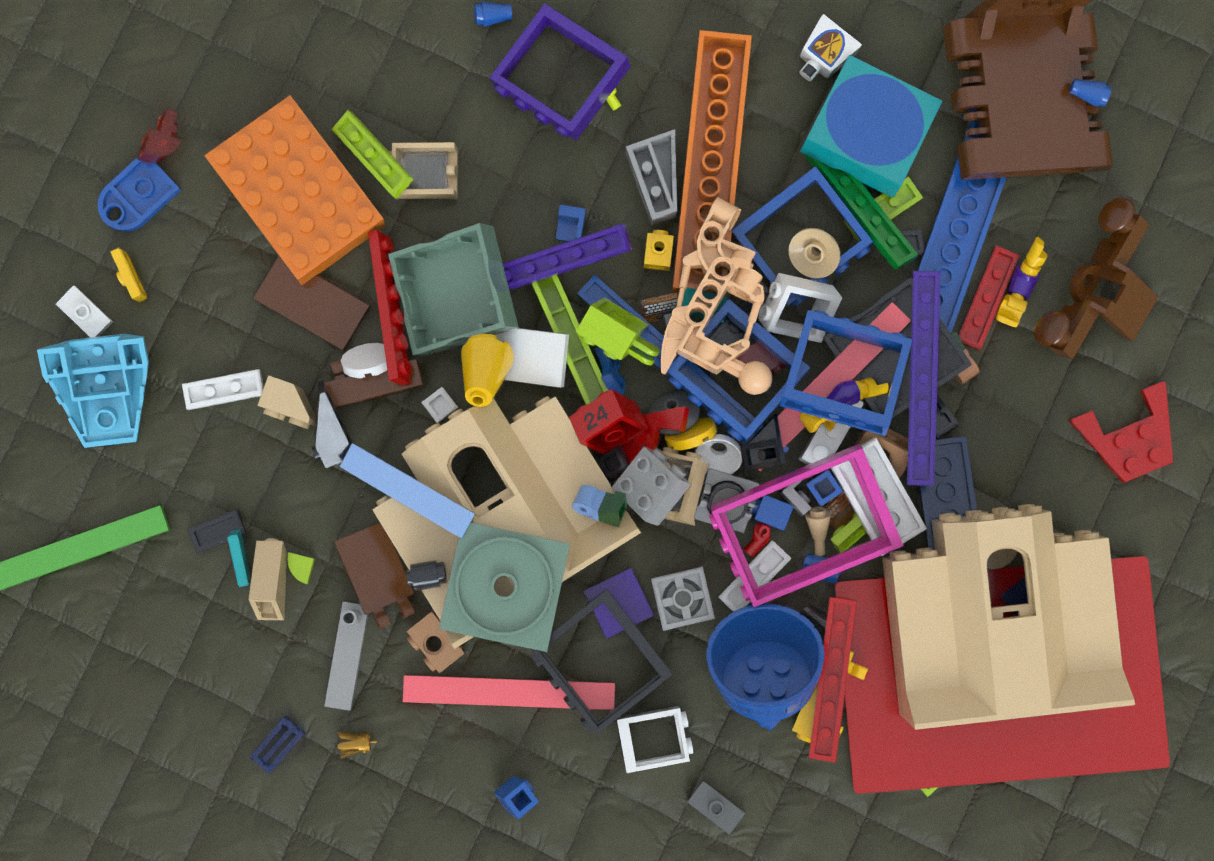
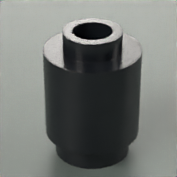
M433 560L410 564V570L406 571L408 586H413L414 591L441 587V584L447 583L444 562Z

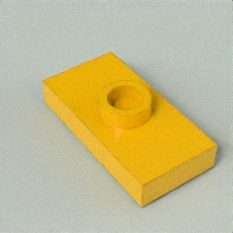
M120 248L111 251L119 270L116 272V275L121 285L127 287L133 300L137 302L146 300L148 296L128 253Z

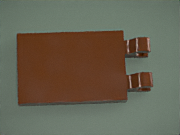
M381 523L334 542L364 615L372 612L378 629L391 624L383 607L394 602L397 603L403 619L415 614L407 598L413 595L414 592L412 587L408 586L406 573L394 545Z

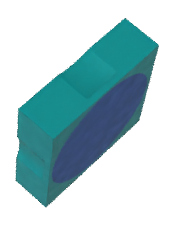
M849 55L800 152L832 168L845 171L860 182L894 198L907 176L942 100Z

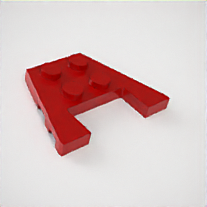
M1165 381L1140 390L1149 411V417L1103 435L1093 410L1069 420L1071 426L1079 431L1087 444L1094 448L1101 456L1102 461L1122 483L1173 463Z
M681 406L643 415L648 430L622 446L630 464L643 447L651 450L657 448L661 429L685 432L690 409Z

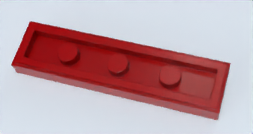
M997 245L994 246L958 332L962 339V344L978 351L981 350L1020 255Z

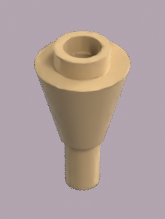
M813 507L805 514L814 540L815 555L823 556L825 555V539L831 512L827 511L824 507Z

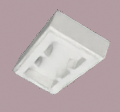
M73 286L56 303L89 337L100 336L113 323L76 286Z

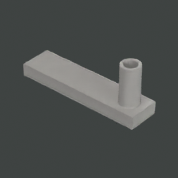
M346 601L342 603L324 707L352 710L369 615H364L358 603Z

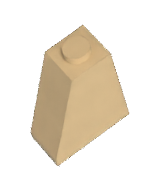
M273 538L265 539V541H256L249 602L258 620H284L287 551L283 541Z

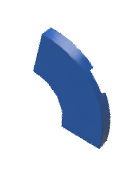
M596 346L594 350L602 366L603 374L601 379L608 390L612 389L624 395L625 378L621 377L618 368L621 367L620 360L609 358L603 353L604 350Z

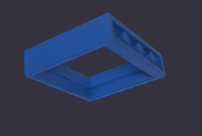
M816 167L732 230V234L742 247L756 252L752 261L770 284L775 282L776 276L746 238V235L815 183L818 184L860 239L859 243L840 256L839 265L834 271L838 276L849 268L850 265L847 262L855 256L859 260L871 251L869 246L873 241ZM827 277L810 279L825 284L829 283L826 279ZM791 293L786 305L789 307L793 304L796 307L808 297Z
M728 300L710 320L703 333L708 338L726 316L746 332L749 316L731 300ZM756 322L753 325L750 337L790 370L795 354ZM679 355L667 371L669 376L667 380L677 390H680L682 387L689 393L687 398L697 407L703 405L709 410L707 415L719 425L723 422L730 428L727 432L739 442L742 439L746 443L781 404L786 387L785 384L752 423L745 428L679 371L688 359ZM801 361L794 388L809 372L810 367L803 361Z
M808 310L780 406L885 436L890 426L913 339L906 338L901 333L881 331L873 325L863 326L856 324L848 318L838 319L831 317L823 311L813 312ZM811 328L900 352L883 414L794 389Z

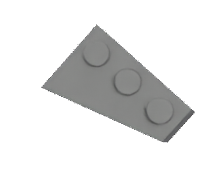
M674 129L626 146L625 154L651 226L675 218L677 214Z

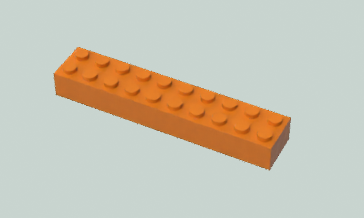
M704 30L699 32L672 292L675 293L680 291L679 284L683 269V258L697 250V239L700 229L716 198L719 197L735 205L751 35ZM732 229L725 238L729 242H731ZM708 232L704 236L708 241H715L719 238L715 232ZM722 266L718 267L715 272L719 276H726L728 269ZM701 268L690 270L688 288L698 289L705 276ZM712 289L705 290V292L717 295Z

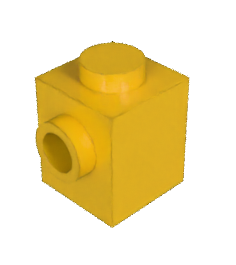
M653 230V233L647 234L643 268L670 270L674 236L668 235L669 232L664 230ZM655 248H661L662 251H656Z

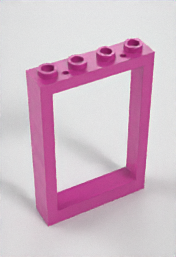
M860 443L711 505L712 514L709 515L714 530L719 528L723 536L719 541L724 553L730 552L733 562H730V566L734 576H740L744 584L740 586L742 594L746 601L751 600L753 607L904 546ZM850 461L881 536L758 587L726 512L841 463Z

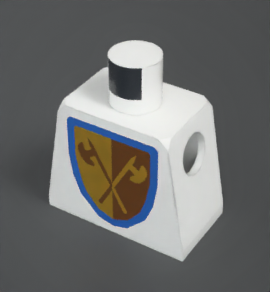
M823 14L801 52L800 57L806 64L799 73L810 82L818 73L828 79L844 66L849 55L854 57L858 53L862 44Z

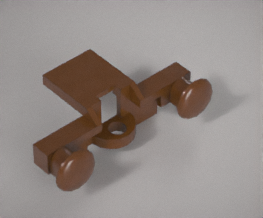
M1127 198L1113 199L1100 210L1098 224L1103 231L1112 232L1109 239L1103 238L1093 254L1090 261L1095 262L1096 265L1091 263L1083 264L1073 274L1070 292L1071 297L1075 301L1072 306L1065 304L1062 311L1046 313L1035 325L1034 337L1037 343L1042 346H1048L1059 356L1074 359L1098 315L1125 340L1134 341L1158 299V296L1130 268L1126 267L1150 225L1141 215L1134 214V204ZM1100 279L1115 282L1121 286L1113 301L1092 296Z

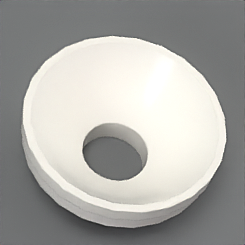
M716 434L712 439H709L707 436L702 439L703 443L696 447L694 453L701 455V460L710 464L709 468L733 474L741 465V447L729 436ZM722 443L727 448L724 451H716L712 448V445Z

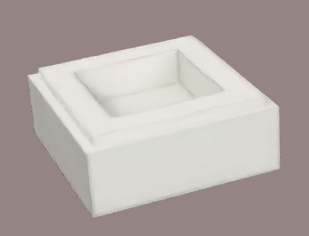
M443 387L421 402L437 423H440L458 409V406Z

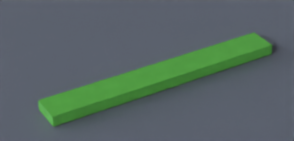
M163 506L151 508L0 562V591L170 531L171 529Z

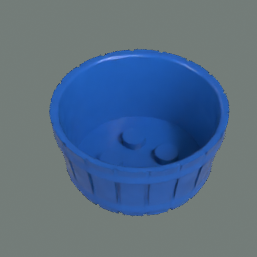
M761 604L753 607V605L746 606L732 612L727 618L725 617L716 626L715 631L712 632L709 638L706 658L714 684L719 689L726 703L734 711L749 719L771 722L788 718L807 704L821 676L825 652L821 636L809 619L791 608L782 607V605Z

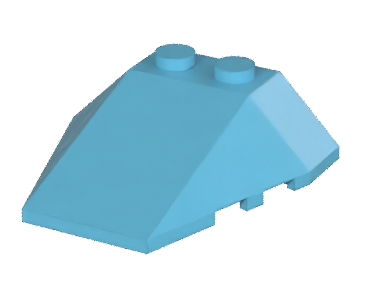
M116 334L81 338L37 349L42 376L46 383L49 382L56 394L57 402L63 406L69 417L68 421L84 448L130 443L138 440L149 365L144 336Z

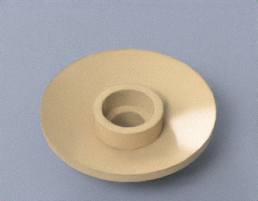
M807 228L799 231L792 238L789 245V257L793 266L803 275L810 278H824L832 274L838 267L840 249L835 239L827 232L817 228ZM814 247H817L821 253L816 252Z

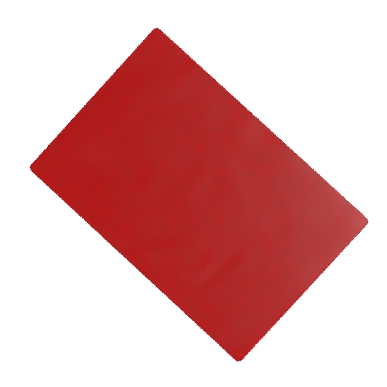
M1139 556L1111 559L1122 667L1133 694L1135 705L915 730L899 715L885 578L835 583L836 598L857 600L851 649L855 653L851 662L868 668L864 680L848 673L845 691V709L854 792L865 794L1169 767L1170 758L1148 558ZM1024 566L987 569L991 607L1006 606L1000 595L1025 576ZM1003 612V618L1015 617L1012 612Z

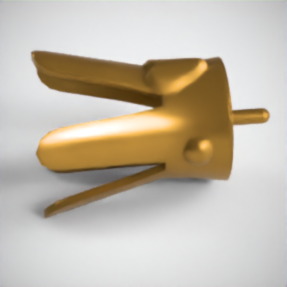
M337 731L341 739L353 740L338 744V749H341L340 753L345 754L339 759L357 753H370L371 743H377L378 741H370L369 732L356 734Z

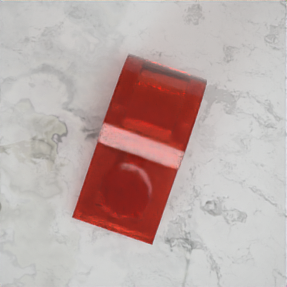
M167 109L159 117L156 130L150 129L143 136L137 160L145 163H158L165 160L177 149L181 140L174 138L178 128V123L175 122L176 112Z

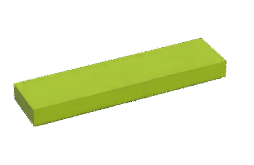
M347 110L332 128V131L393 197L398 198L414 180L353 112Z

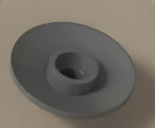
M671 391L661 395L652 403L649 414L674 407H686L690 409L686 432L698 421L700 407L694 405L687 398L689 394L685 391ZM665 429L660 430V433L664 435L684 433Z

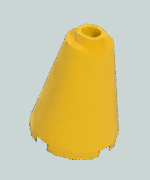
M478 334L471 336L462 347L461 360L465 398L471 405L477 407L489 405L513 365L514 351L507 341L503 343L497 340L496 335Z

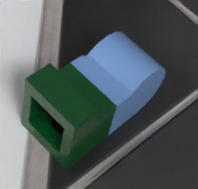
M582 485L574 499L572 508L577 513L590 519L619 527L627 509L626 493L615 491L612 494L589 485Z

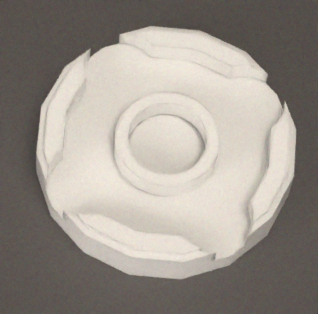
M367 343L348 350L341 358L344 373L350 377L363 378L368 373L376 376L387 371L384 344Z

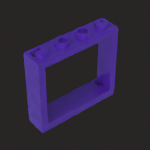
M544 3L489 78L494 85L493 89L501 97L506 98L509 96L514 100L513 103L525 112L527 109L534 113V117L542 124L547 125L549 123L556 127L554 130L560 136L566 138L569 136L577 141L631 66L627 56ZM547 25L611 66L571 121H568L507 80Z

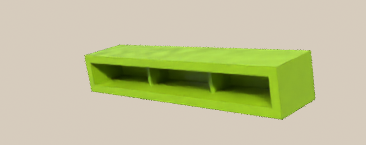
M555 275L531 283L552 332L569 334L566 363L585 405H588L596 400L601 393L609 390L601 379L602 374L589 345L581 339V335L576 333L579 323L559 278Z

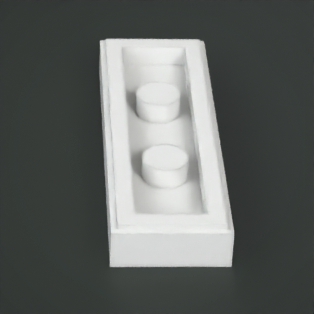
M260 369L182 384L186 410L260 397L264 389Z
M773 540L749 564L758 587L769 583L792 559ZM740 576L736 577L718 596L733 612L745 608L751 602V600L746 601L742 594L740 586L744 584Z

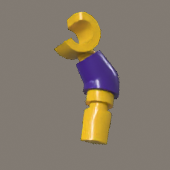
M1039 237L1035 238L1026 255V259L1016 267L1012 275L1009 294L1004 296L996 313V320L1012 327L1018 326L1027 306V301L1024 300H1028L1040 277L1039 271L1048 257L1046 252L1043 251L1044 241Z
M866 378L860 381L846 380L836 385L826 398L848 405H855L864 398L887 393L889 385L888 383L877 385L873 378ZM801 413L800 415L802 424L810 433L817 431L821 424L831 432L836 424L834 421L806 413Z

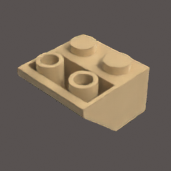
M268 375L257 405L265 409L263 414L282 421L287 416L290 418L289 423L308 429L310 425L315 426L316 415L304 390L292 383Z

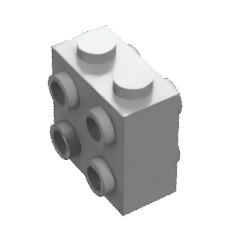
M643 447L612 486V489L626 493L627 504L645 522L658 526L690 487L691 483L684 478L686 473L675 464L671 466L667 462L669 457L658 448L651 450Z

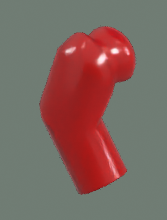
M762 522L754 526L752 540L743 548L751 558L770 541V526Z

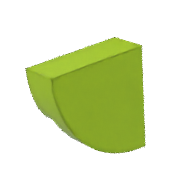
M288 552V566L292 575L300 582L309 584L315 558Z

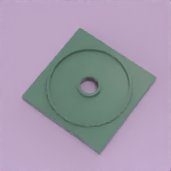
M470 523L463 537L458 538L439 629L547 652L570 543ZM501 576L510 577L515 585L513 593L507 597L499 596L494 590V583Z

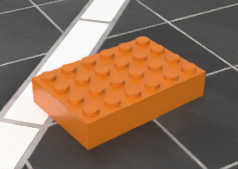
M291 96L282 100L204 155L301 286L369 238L368 232L381 230L386 226L383 217Z

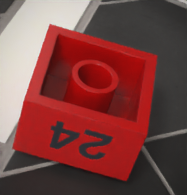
M612 389L601 393L590 404L581 406L576 413L569 417L580 444L603 455L617 445L623 446L648 430L638 404Z

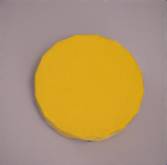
M699 418L696 424L688 431L678 435H665V441L669 448L673 447L674 450L691 449L700 446L703 443L702 439L707 436L709 439H712L717 433V427L711 418Z

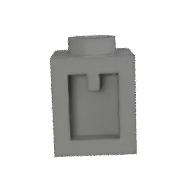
M798 481L784 487L780 495L790 505L794 506V510L802 517L811 509L808 505L811 501L801 490L798 492L794 490L801 482Z

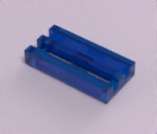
M285 716L252 753L250 758L265 772L271 774L305 735V732L300 730L295 723H292ZM286 725L288 730L261 760L258 757L259 754ZM294 732L296 736L272 764L268 766L266 762Z

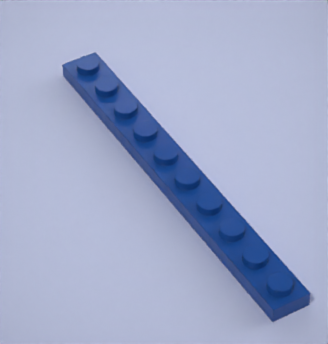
M596 275L577 293L589 306L605 297L649 324ZM649 324L642 338L660 349L658 356L653 357L655 358L654 364L661 370V351L664 336ZM677 353L675 359L673 360V362L678 358V356H679L678 353ZM688 360L679 371L745 428L755 419L693 362ZM723 422L720 423V424H722L727 430L730 429V428H728ZM741 439L740 441L746 445V442ZM787 446L784 448L785 453L789 449Z

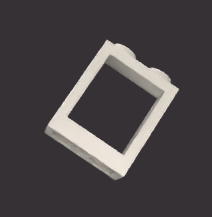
M778 273L775 282L770 286L765 304L760 308L758 319L768 332L800 338L804 324L779 319L790 293L817 298L811 311H823L831 317H834L842 296L833 285ZM811 328L808 340L821 343L826 332Z
M679 706L617 718L627 773L690 761L689 754H693L691 738H685L684 728L689 727L686 711L681 712ZM674 715L681 753L635 761L629 723Z

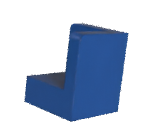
M560 205L556 240L568 242L582 237L586 216L585 208Z

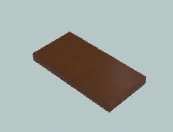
M278 256L253 298L342 351L346 349L370 309V306L317 275L301 286L280 256Z

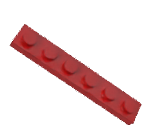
M379 230L368 232L388 378L389 381L403 386L411 383L410 374L412 370L407 358L406 349L408 348V342L403 331L404 316L400 310L399 303L401 297L396 288L388 256L394 250V245L389 236Z
M830 597L824 637V664L818 683L809 751L810 759L836 763L857 600Z

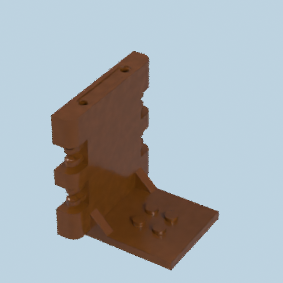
M985 0L970 12L966 18L953 20L943 27L947 62L962 61L957 63L960 71H973L972 77L967 76L959 79L960 86L963 88L957 89L951 94L953 113L970 112L964 114V120L966 122L979 121V128L966 130L968 138L973 137L976 139L966 140L957 145L961 180L1107 171L1113 167L1109 132H1089L1102 128L1101 121L1088 122L1087 116L1100 113L1099 106L1095 107L1081 98L1069 94L1074 78L1102 82V80L1098 79L1090 80L1095 78V71H1082L1081 65H1088L1093 62V55L1091 54L1098 50L1094 14L1083 13L1084 7L1092 0Z

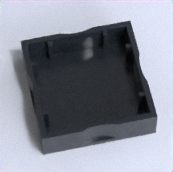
M910 277L881 297L874 305L850 319L856 324L870 325L893 302L911 320L900 332L906 338L911 339L913 278ZM940 318L937 388L972 365ZM828 333L823 337L836 357L854 341L853 339ZM911 347L892 418L909 407ZM884 348L853 379L854 381H860L866 378H873L877 385L888 383L887 393L865 398L873 412L884 413L900 352Z

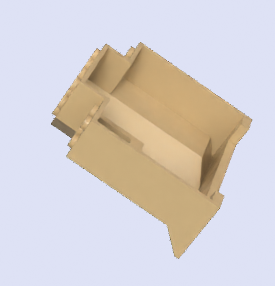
M547 396L535 403L536 409L527 413L524 410L512 418L514 420L512 424L508 422L494 398L489 405L484 407L474 406L466 411L459 409L448 416L450 421L442 426L439 423L434 424L425 430L427 435L405 446L406 451L402 453V456L417 480L475 513L470 523L570 543L562 582L641 533L627 511L619 527L590 519L577 513L572 508L574 499L582 485H589L612 494L615 492L588 448L580 444L570 419L556 397L550 399ZM472 446L480 447L485 451L507 487L476 508L451 467L452 460L456 454ZM386 495L376 502L378 506L372 510L408 569L410 570V564L433 560L444 562L447 583L441 584V587L422 590L441 621L459 537ZM502 499V504L489 511L488 506ZM501 576L494 583V590L499 596L507 597L514 591L515 585L510 577ZM445 631L454 649L473 638V636Z
M1025 504L1019 505L1018 510L998 507L992 508V513L971 510L965 511L966 516L955 515V513L939 514V519L932 520L935 550H932V548H918L915 554L906 553L904 550L889 552L890 556L882 557L899 715L915 730L1135 705L1133 694L1122 667L1108 537L1099 536V532H1091V530L1074 531L1075 536L1053 533L1051 511L1043 510L1042 506ZM1000 549L1017 550L1022 555L1024 561L1028 603L991 607L987 559L993 552ZM1018 611V616L1003 618V612Z

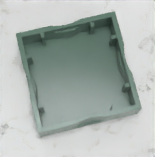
M478 223L446 234L434 242L420 243L388 254L396 288L403 303L404 321L414 356H429L464 345L474 335H496L519 328L493 226Z

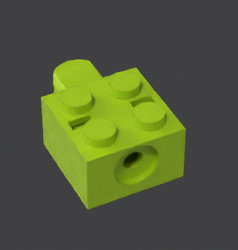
M605 297L589 307L576 333L581 335V339L585 343L592 346L597 345L604 350L603 353L614 360H622L630 354L646 365H653L655 361L653 356L656 357L660 353V349L642 338L649 324Z

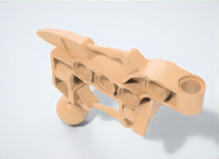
M717 197L700 229L697 239V250L683 258L677 305L672 311L662 343L661 373L663 375L667 373L678 353V355L716 375L724 370L738 377L741 388L749 394H762L769 389L773 380L769 367L759 361L745 364L739 361L738 358L749 349L750 334L753 325L756 323L760 307L764 302L763 286L760 285L763 277L752 269L754 265L751 261L756 254L755 251L725 240L729 231L734 227L741 209ZM708 232H715L719 238L715 241H708L704 236ZM723 266L730 273L726 276H719L715 270ZM701 268L705 276L689 305L682 307L690 270ZM707 289H712L717 293V296L709 300L702 293ZM727 291L742 300L752 303L753 306L748 318L749 323L744 339L728 346L726 344L722 346L705 337L703 332ZM694 312H700L705 318L703 321L696 323L690 319V315Z

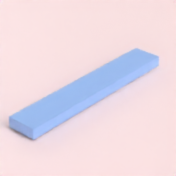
M353 443L340 465L344 470L460 538L463 537L475 513Z

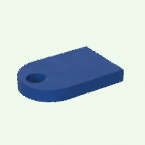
M144 151L101 191L98 198V212L102 220L111 228L121 232L135 231L147 223L182 190ZM114 208H120L122 212L121 217L116 221H111L109 218L110 211Z

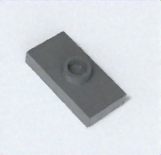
M704 780L700 782L687 800L691 806L729 835L745 815L743 810Z

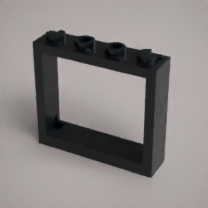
M607 589L551 632L549 645L600 604L604 603L658 672L638 690L598 720L546 652L531 649L534 653L531 657L540 669L543 666L550 674L547 679L556 690L558 688L563 690L567 695L563 698L572 711L577 708L583 716L580 719L583 726L589 732L594 730L596 734L600 733L673 675Z

